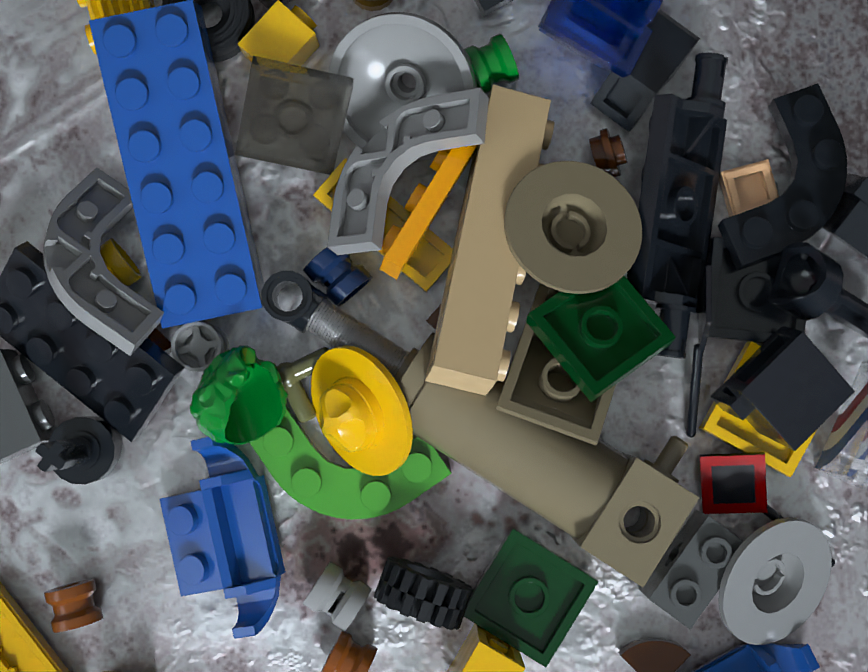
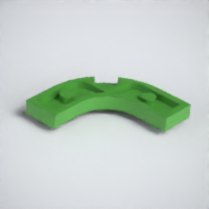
M286 407V413L277 427L260 439L249 442L272 477L287 494L307 508L335 518L367 519L388 514L410 503L452 474L437 450L418 437L412 439L411 450L405 463L387 475L372 476L362 473L353 467H344L329 461L314 446L288 407Z

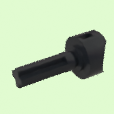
M798 241L783 248L775 281L767 300L793 317L805 321L818 318L823 313H826L868 339V304L842 288L844 274L841 265L807 242Z
M81 416L66 420L53 431L48 442L41 443L37 447L35 452L43 457L37 466L44 472L54 471L61 479L71 484L86 485L104 479L114 470L120 459L123 445L121 434L101 417Z

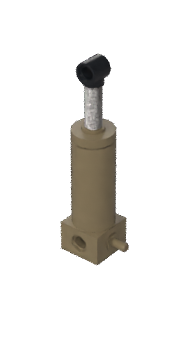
M294 271L277 272L271 275L261 291L262 303L265 310L273 318L293 326L302 333L305 331L312 332L317 338L320 337V340L322 339L328 345L333 346V348L343 345L354 346L367 351L377 358L392 374L406 399L415 436L568 533L579 547L641 587L645 586L700 498L679 485V480L671 475L688 449V443L677 436H671L653 464L646 459L642 461L637 457L621 453L601 439L598 440L596 445L496 410L506 379L503 382L497 381L486 396L425 381L435 333H431L420 350L413 348L411 352H407L404 348L401 349V346L398 347L396 343L393 344V341L390 342L385 336L382 337V334L380 335L377 331L374 332V329L369 328V326L366 327V324L361 323L355 317L353 318V315L350 316L345 310L342 311L337 305L334 306V304L327 300V294L313 286L299 273ZM287 285H297L302 291L303 299L301 304L292 311H283L278 304V294ZM635 506H639V520L633 526L624 527L626 512Z

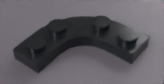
M819 83L777 97L768 106L788 149L792 166L790 181L784 193L770 203L723 219L718 224V229L737 271L782 255L783 248L789 244L809 240L831 218L842 198L847 178L846 148L839 126Z

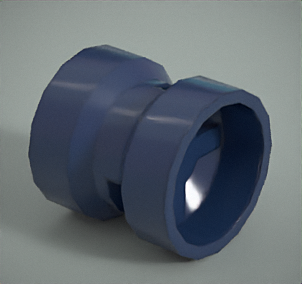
M327 247L317 254L303 269L304 273L313 283H320L323 287H327V300L334 304V306L337 305V307L351 299L373 278L363 265H352L353 261L350 259V254L336 255Z

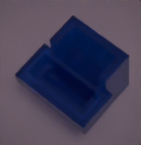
M551 0L538 27L540 32L601 69H608L624 78L631 74L653 31L645 25L653 21L663 0Z

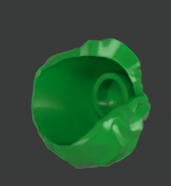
M240 345L217 355L204 370L200 382L192 394L190 412L196 419L199 430L209 436L211 440L217 443L240 445L260 439L281 423L286 413V399L289 394L284 388L276 364L271 361L258 359L253 348L248 345Z

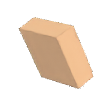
M769 159L720 172L719 183L729 217L768 204L779 197Z

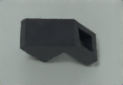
M660 9L614 66L590 104L630 132L651 105L655 95H658L660 90L676 74L700 38Z

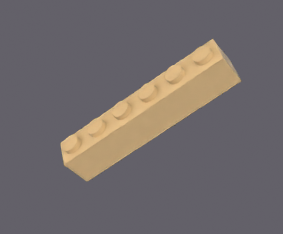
M492 85L488 95L485 144L477 146L471 161L425 377L427 382L484 396L488 394L497 381L503 382L506 377L511 351L503 349L506 332L512 333L514 331L520 310V303L512 301L515 284L522 285L526 275L525 270L516 261L507 243L504 229L506 206L514 188L522 178L532 170L545 165L539 163L541 149H548L555 125L554 121L547 119L551 100L497 85Z

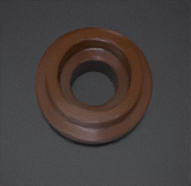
M607 128L602 129L599 136L589 139L595 165L608 174L612 173L613 177L621 176L619 166L628 163L620 135L611 137Z

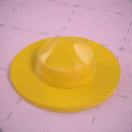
M343 345L332 348L322 354L314 366L311 377L312 403L317 413L316 418L322 433L338 455L350 466L362 473L372 476H383L397 470L407 460L413 439L410 411L398 383L377 358L358 347Z

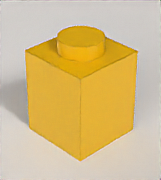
M277 0L237 44L244 56L281 89L319 48L316 34L313 31L317 25L298 6L295 5L289 10L282 2Z

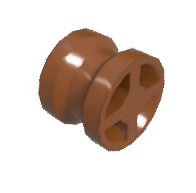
M94 579L66 584L44 592L46 603L51 605L54 611V618L51 621L54 633L80 628L103 619L102 609L95 605L93 594L97 589Z
M342 630L321 672H368L378 648L371 644L362 646L353 641L350 633Z

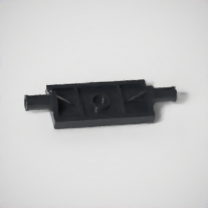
M718 53L696 54L691 97L682 99L674 94L655 95L653 111L649 120V139L645 165L641 173L642 187L638 208L642 224V241L639 254L632 267L627 271V279L647 303L656 305L655 309L660 310V319L676 336L672 344L658 353V356L686 358L685 349L690 314L699 313L700 290L708 260L727 127V119L724 118L726 103L721 100L728 57Z

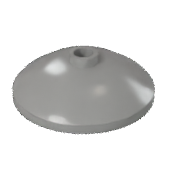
M390 12L376 15L354 27L337 46L332 56L327 76L328 98L335 119L347 137L361 149L383 128L379 122L395 110L422 98L476 88L471 63L464 49L454 36L433 20L406 12ZM404 73L411 74L415 78V88L405 86L402 81ZM438 151L422 156L413 163L431 159L436 156Z

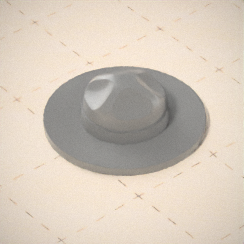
M800 518L777 519L753 532L735 551L724 571L718 597L721 619L725 627L735 637L748 644H770L796 631L815 611L826 591L832 566V556L828 540L819 528Z

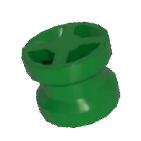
M502 34L491 37L489 43L480 48L472 45L464 49L473 69L475 85L477 88H481L485 94L490 92L492 85L502 81L510 84L519 80L515 59Z

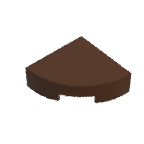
M663 639L633 641L618 652L636 672H675L691 656L681 645L671 640Z

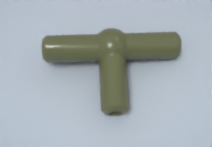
M327 347L320 348L292 363L284 362L277 366L284 388L289 394L287 399L300 423L313 419L317 414L300 380L312 375L317 360L329 350Z

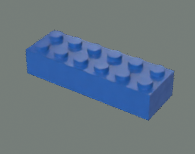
M187 0L89 20L157 308L164 312L160 321L162 329L263 308L261 296L264 286L202 7L194 0Z

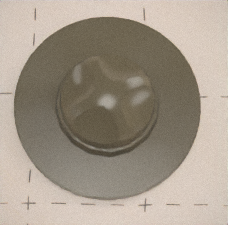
M557 161L532 170L514 188L505 210V235L514 258L532 278L557 291L586 294L603 290L620 280L632 267L639 254L642 241V224L634 200L618 180L604 170L590 164L577 161Z

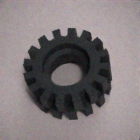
M391 556L387 558L374 598L379 603L385 604V607L400 611L399 614L416 618V621L422 623L429 622L439 628L443 626L449 630H458L473 589L472 586L465 584L460 579L453 578L448 573L439 572L438 569L426 567L422 563L415 561L413 563L408 559H399Z

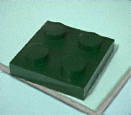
M625 276L613 285L593 293L572 294L560 291L529 312L525 320L590 402L670 346L676 338Z
M512 526L474 587L464 617L546 668L599 581Z

